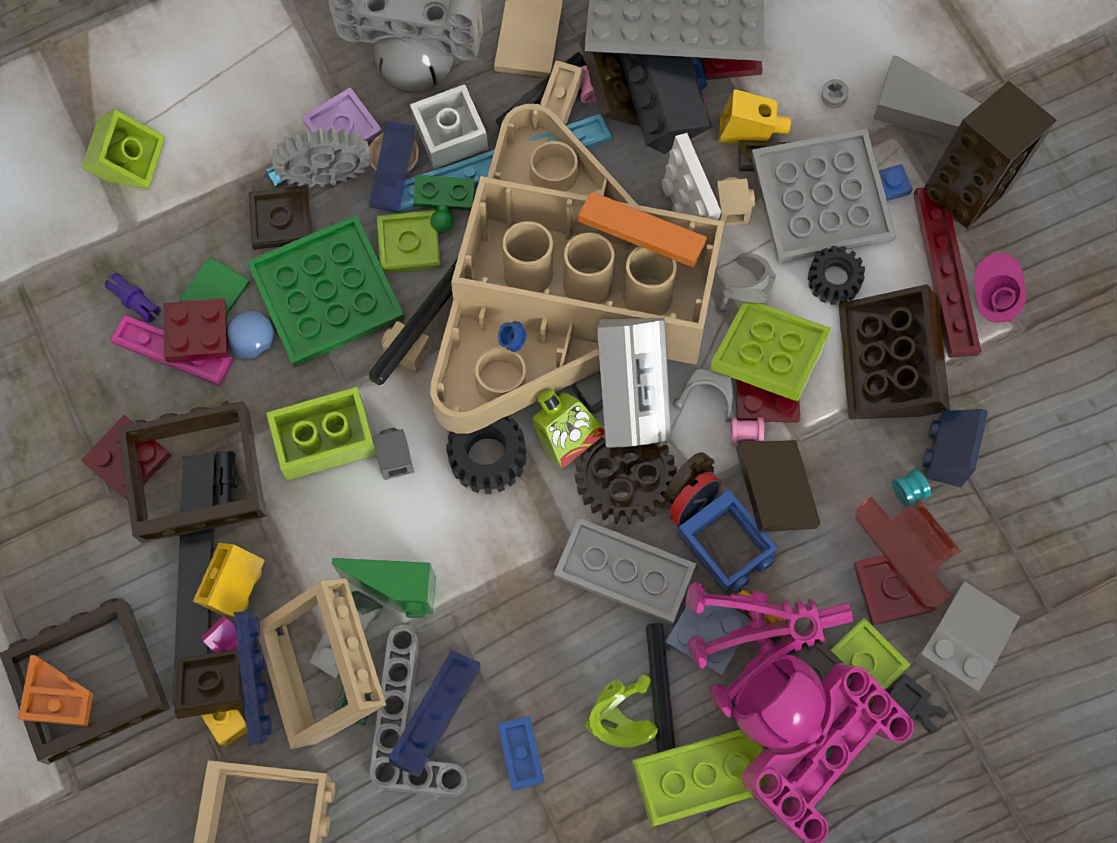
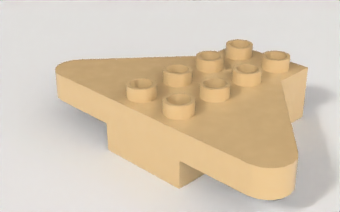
M524 104L512 109L507 113L502 122L488 176H480L451 281L453 303L430 387L432 410L437 422L445 429L454 433L469 434L537 402L538 396L545 390L553 389L557 392L600 371L597 332L600 319L665 318L667 359L697 365L725 221L638 205L549 108L539 104ZM546 132H550L552 134L551 136L541 138L535 141L529 139ZM549 138H555L557 140L546 142ZM590 192L600 194L706 236V244L694 268L578 222V215ZM519 321L527 332L526 342L517 352L507 350L498 342V331L504 323Z

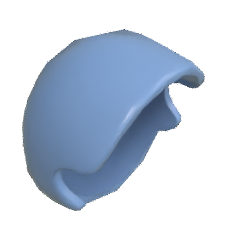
M246 311L237 315L228 326L227 340L231 352L239 358L253 360L263 351L269 350L275 333L271 320L264 314L256 311Z

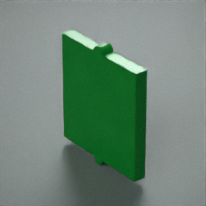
M209 257L179 299L181 302L225 298L228 315L250 284V281L234 272L231 266L225 267Z

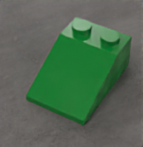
M332 558V566L341 579L347 578L348 583L397 611L406 613V617L422 619L425 618V614H433L436 575L431 563Z

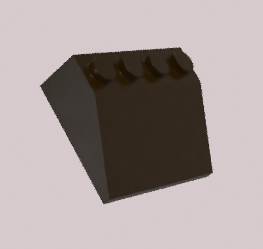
M928 284L839 303L849 419L922 417L950 411L939 301L937 294Z

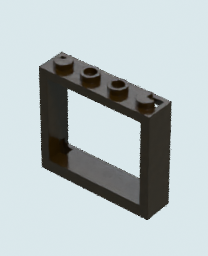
M225 401L221 403V406L213 408L196 407L191 409L189 413L180 415L167 413L161 415L156 420H135V424L118 428L132 536L139 542L146 543L266 517L251 415L243 401L231 404ZM239 422L251 498L148 520L138 444Z
M117 598L109 599L101 603L99 609L90 613L81 612L69 618L70 622L59 627L57 625L46 627L39 631V636L30 640H17L8 646L9 649L0 652L3 666L20 710L25 679L19 661L118 617L147 691V698L48 743L40 722L23 721L38 762L49 765L170 710L131 605L122 598L119 600Z

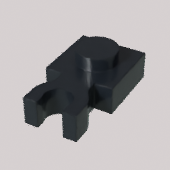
M905 674L889 693L912 720L915 716L919 718L923 728L930 734L937 727L930 722L929 715L934 713L943 719L948 714L942 707L930 705L927 700L931 694Z

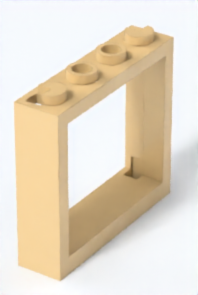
M347 578L319 581L255 625L290 749L318 744L386 705ZM338 592L339 597H334V594ZM319 604L349 704L315 724L286 625ZM278 627H279V631H280L281 636H278V635H277L276 629H277ZM366 694L370 695L371 701H366Z
M208 760L194 843H215L226 775L318 785L309 843H322V837L328 836L330 817L326 816L327 804L332 803L334 799L335 783L331 782V776L327 773Z

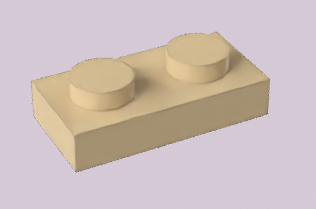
M556 60L540 105L549 108L566 125L585 70L581 67Z

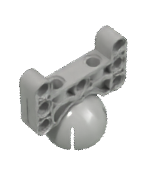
M328 0L338 36L349 42L373 43L375 64L390 85L399 90L416 93L427 91L434 87L433 78L429 70L430 66H432L435 83L438 85L449 73L453 64V57L464 61L477 59L483 34L480 0Z

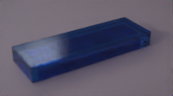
M386 121L369 203L370 208L399 213L416 126Z

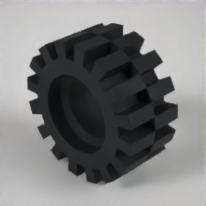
M831 246L830 251L826 247L822 249L821 254L817 253L815 255L807 280H809V289L814 288L812 294L815 297L819 294L822 296L820 301L825 303L826 299H830V305H836L838 300H840V303L846 302L847 299L851 301L858 294L865 278V266H861L863 262L861 257L855 259V251L852 250L848 254L846 253L847 247L842 246L841 251H837V246ZM832 266L842 268L847 273V281L840 285L829 282L825 277L826 269Z

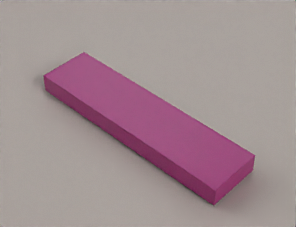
M125 314L110 340L114 345L219 387L222 386L234 362L233 358L228 356V358L166 363L164 358V330Z

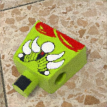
M548 389L538 396L537 400L543 409L533 416L532 422L547 458L561 469L605 435L603 425L579 400L564 392L557 396L553 389Z

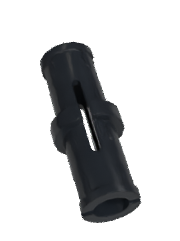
M218 451L215 453L216 478L212 481V487L216 489V505L234 502L235 488L238 487V480L235 478L236 454L232 451Z

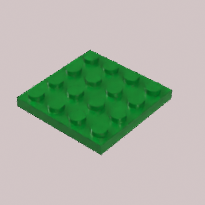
M357 214L247 261L293 367L405 319L403 311Z

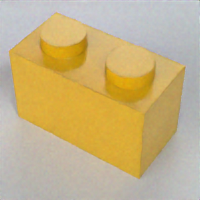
M218 543L193 602L222 616L226 615L230 618L240 619L241 614L248 607L249 596L254 584L261 577V568L265 560L234 544Z

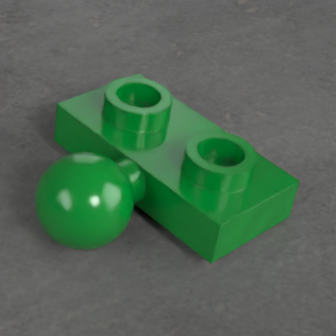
M415 175L413 205L414 207L437 208V211L430 218V224L438 233H446L454 225V218L449 209L471 211L475 179Z

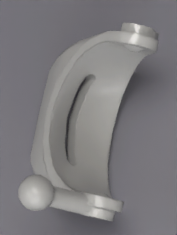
M742 253L737 257V263L753 273L757 282L746 286L725 285L722 289L724 296L721 302L717 304L719 311L727 309L729 298L750 303H765L774 285L776 274L766 259L753 253Z
M695 368L683 388L681 397L673 401V406L681 411L684 405L683 399L690 389L701 384L712 385L719 388L726 396L728 411L726 412L725 421L729 422L734 415L731 377Z

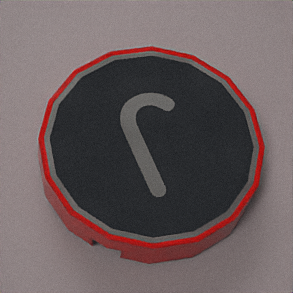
M704 472L696 477L698 483L693 487L690 484L685 486L676 497L670 508V515H672L670 520L677 527L681 526L715 500L722 483L721 479L713 472Z

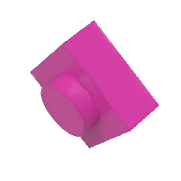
M226 615L222 616L201 637L203 642L215 653L239 649L249 640L248 636Z

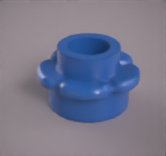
M519 321L504 323L498 331V342L502 347L511 350V352L519 351L527 339V332L523 328V324Z

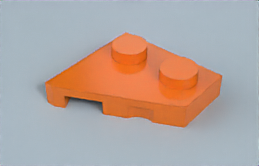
M30 655L18 719L88 726L93 692L36 655Z

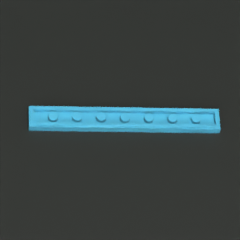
M601 113L566 125L587 149L612 141V136ZM546 132L538 136L529 138V140L535 141L541 138L551 136L552 134L550 132ZM549 138L546 142L557 140L555 138ZM495 150L422 175L475 179V189L478 187L480 176H488ZM415 177L382 188L391 214L406 213L420 208L413 205Z

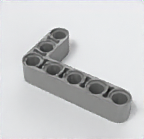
M398 625L389 632L381 682V690L386 705L378 709L370 763V778L373 783L384 790L457 797L463 794L468 786V777L459 765L405 759L420 641L411 627ZM402 635L411 636L412 643L408 648L402 650L396 648V641ZM398 667L408 669L407 677L401 682H395L391 677L392 672ZM394 699L402 700L404 705L402 711L397 715L388 714V704ZM389 732L398 733V744L393 748H385L383 746L384 736ZM385 765L393 766L395 774L392 780L381 782L378 777L379 770ZM419 768L426 769L428 772L427 781L420 786L413 785L411 782L412 773ZM450 772H458L461 775L460 785L455 789H448L444 786V778Z

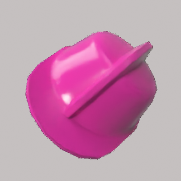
M1004 252L986 256L978 264L974 272V286L979 312L986 320L994 323L1013 321V318L1022 311L1026 303V288L1020 263L1012 255Z

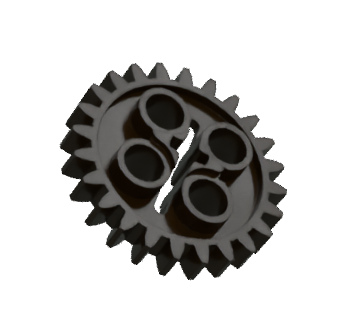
M601 437L597 440V445L592 444L588 448V452L580 454L582 462L575 464L576 472H578L575 474V482L579 484L577 492L578 495H583V504H591L592 514L602 510V520H606L611 514L614 515L615 524H618L621 517H626L627 523L631 524L632 516L637 515L638 519L643 522L645 512L654 517L656 516L655 506L663 509L666 507L664 499L666 491L677 473V467L672 466L675 464L674 455H668V445L660 447V442L636 446L606 447V440ZM628 453L636 454L633 458L624 457ZM602 469H609V470H611V471H610L609 473H607V474H599V473H597L599 470H602ZM644 476L654 477L651 481L641 480ZM618 492L628 493V495L623 498H618L614 496Z

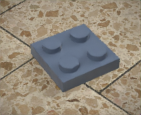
M705 605L704 611L696 615L689 609V606H686L668 636L665 645L691 659L687 641L693 635L703 638L704 643L730 635L731 631L750 625V617L734 608ZM739 645L708 655V663L705 668L721 677Z

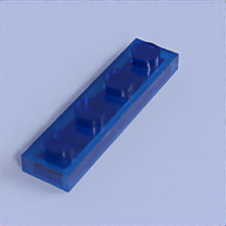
M253 611L234 612L249 745L262 744L268 741L267 735H271L272 725L270 716L265 715L263 702L268 701V691L266 683L261 682L260 669H264V656L262 649L257 650L256 636H260L259 618L253 616Z
M453 650L450 651L388 758L389 764L417 777L421 775L480 670V662Z

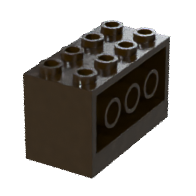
M1010 81L1006 82L962 120L924 187L927 191L926 195L941 208L949 211L955 221L968 229L1011 190L1057 120Z

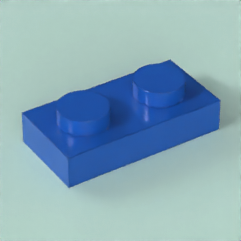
M530 716L499 723L498 728L512 791L545 783Z

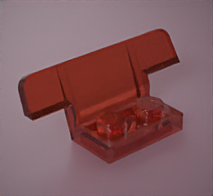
M869 497L857 508L855 513L856 520L924 606L933 609L952 598L933 571L962 551L922 502L910 505L892 520H890L873 497Z

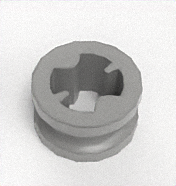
M839 79L829 80L822 89L821 98L823 103L830 108L843 106L847 101L848 87ZM832 89L833 92L835 89L839 90L840 98H837V96H835V99L829 97L830 90Z

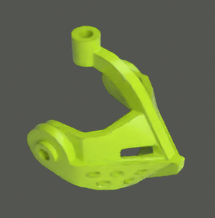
M641 674L636 683L626 687L620 680L609 683L599 693L589 720L584 725L586 729L601 741L616 747L632 748L651 741L658 731L656 725L650 720L632 721L626 718L617 707L624 699L636 692L646 693L651 682L650 677ZM602 720H605L613 724H616L617 726L616 728H612L604 724H601L600 722Z

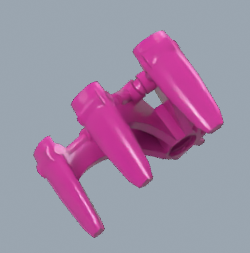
M697 582L689 585L686 605L696 615L704 611L705 605L749 610L748 614L751 615L749 619L750 625L731 631L730 635L704 643L703 638L693 635L687 641L691 659L701 670H704L706 667L708 655L750 641L759 644L757 648L760 653L745 666L746 669L729 686L724 688L722 684L718 686L715 684L710 688L711 692L709 695L728 718L732 717L733 698L760 668L766 664L775 665L776 658L784 656L793 649L795 652L801 651V644L805 642L808 647L814 646L817 639L820 642H824L825 638L822 629L853 622V615L848 602L817 610L813 599H809L808 604L805 605L799 600L795 602V607L791 608L788 601L782 602V605L767 602L768 593L761 591H752L751 596L704 594L705 588ZM765 614L785 618V621L766 624ZM800 617L810 618V626L804 631L794 629V623ZM790 634L779 640L776 644L770 639V637Z

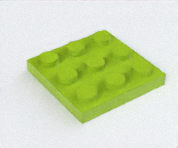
M743 301L711 361L710 370L798 402L827 343L831 328L762 303Z

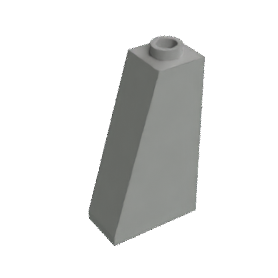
M893 55L873 119L952 140L962 120L980 106L981 103L899 56Z

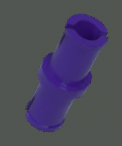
M113 273L109 276L117 285L112 284L109 280L105 281V288L121 299L124 307L133 309L147 323L153 322L156 319L148 310L159 316L161 312L160 307L145 297L142 289L138 286L133 287L119 273Z

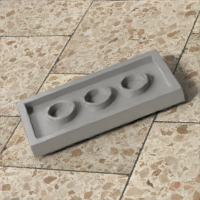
M578 517L554 572V577L673 625L696 563Z

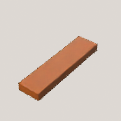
M592 191L578 215V222L693 268L707 240L706 236Z

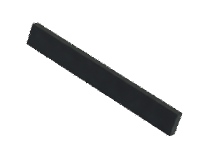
M215 455L183 456L181 513L215 506L216 489L212 487V481L216 478ZM214 528L180 535L173 682L174 707L177 659L210 654V647L203 642L201 637L211 628V610L193 602L213 557Z

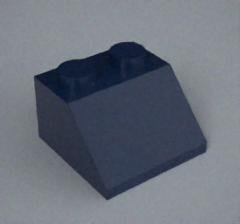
M987 410L943 411L937 421L932 420L928 432V438L933 439L931 449L926 448L921 465L926 468V479L960 488L976 470L988 413Z

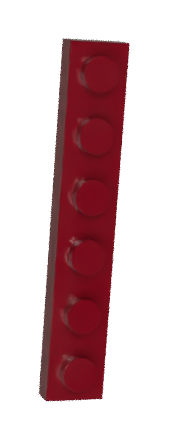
M924 187L916 188L913 195L934 292L938 296L941 327L948 358L978 356L981 352V346L953 219L949 211L941 208L926 195L927 191Z

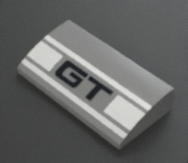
M665 318L600 319L597 332L606 447L636 446L670 440L671 420Z

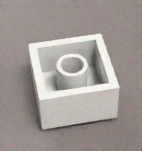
M465 84L410 104L414 124L434 170L488 150L485 128Z

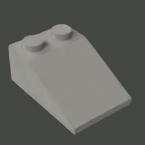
M963 581L913 661L970 698L979 692L989 676L1020 616Z

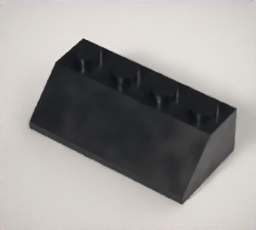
M618 53L646 146L666 154L672 149L675 136L687 133L689 139H692L712 127L691 57Z

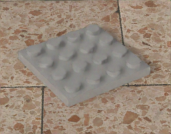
M867 128L752 150L751 158L777 262L815 256L817 253L821 254L822 249L826 247L830 251L831 246H837V251H841L842 246L852 249L895 240L896 233Z

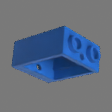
M727 490L679 526L677 534L724 593H727L732 588L737 592L750 581L748 576L757 569L761 573L775 562L773 557L778 549L765 532L758 531L756 521L730 490ZM727 512L730 513L762 552L729 578L725 576L695 538Z

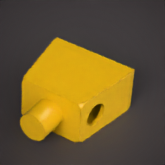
M734 89L720 115L718 142L739 144L740 141H768L772 133L787 135L791 126V118L777 115L778 103L776 100Z

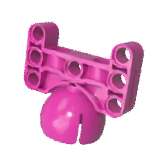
M793 655L778 657L775 660V665L766 664L760 668L741 688L735 699L736 707L732 710L736 724L742 732L755 743L768 747V749H763L756 759L744 770L742 776L744 787L791 835L806 843H822L827 837L828 823L814 806L874 734L902 743L911 737L914 729L910 716L863 668L839 663L832 667L829 674L821 682L811 666ZM778 667H780L790 677V679H788L787 676ZM852 674V682L847 687V678ZM873 697V705L869 708V700ZM894 719V722H895V723H894V727H893V729L890 731V724H891L892 720ZM831 746V754L826 759V751ZM766 774V783L760 788V779ZM788 797V805L782 810V803ZM810 820V827L804 832V826Z

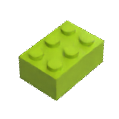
M358 387L266 413L280 469L287 481L377 455L366 409Z

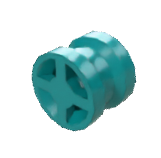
M917 468L909 471L908 476L904 478L897 477L892 480L896 496L905 507L914 505L915 500L919 498L926 499L931 496L930 486L925 476Z

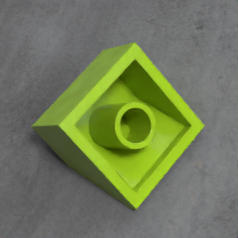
M114 109L98 117L81 168L108 182L147 189L149 188L165 136Z

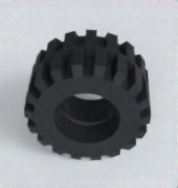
M508 416L503 417L469 434L449 432L447 437L449 444H446L449 464L455 478H459L461 485L465 488L469 485L472 491L479 493L480 489H484L485 494H492V489L495 488L498 489V492L505 490L504 485L508 483L512 486L516 483L515 477L522 475L523 465H526L527 459L526 445L522 429H518V423L514 419L509 420ZM482 439H495L505 446L503 456L495 463L488 465L478 464L472 461L468 455L471 447Z

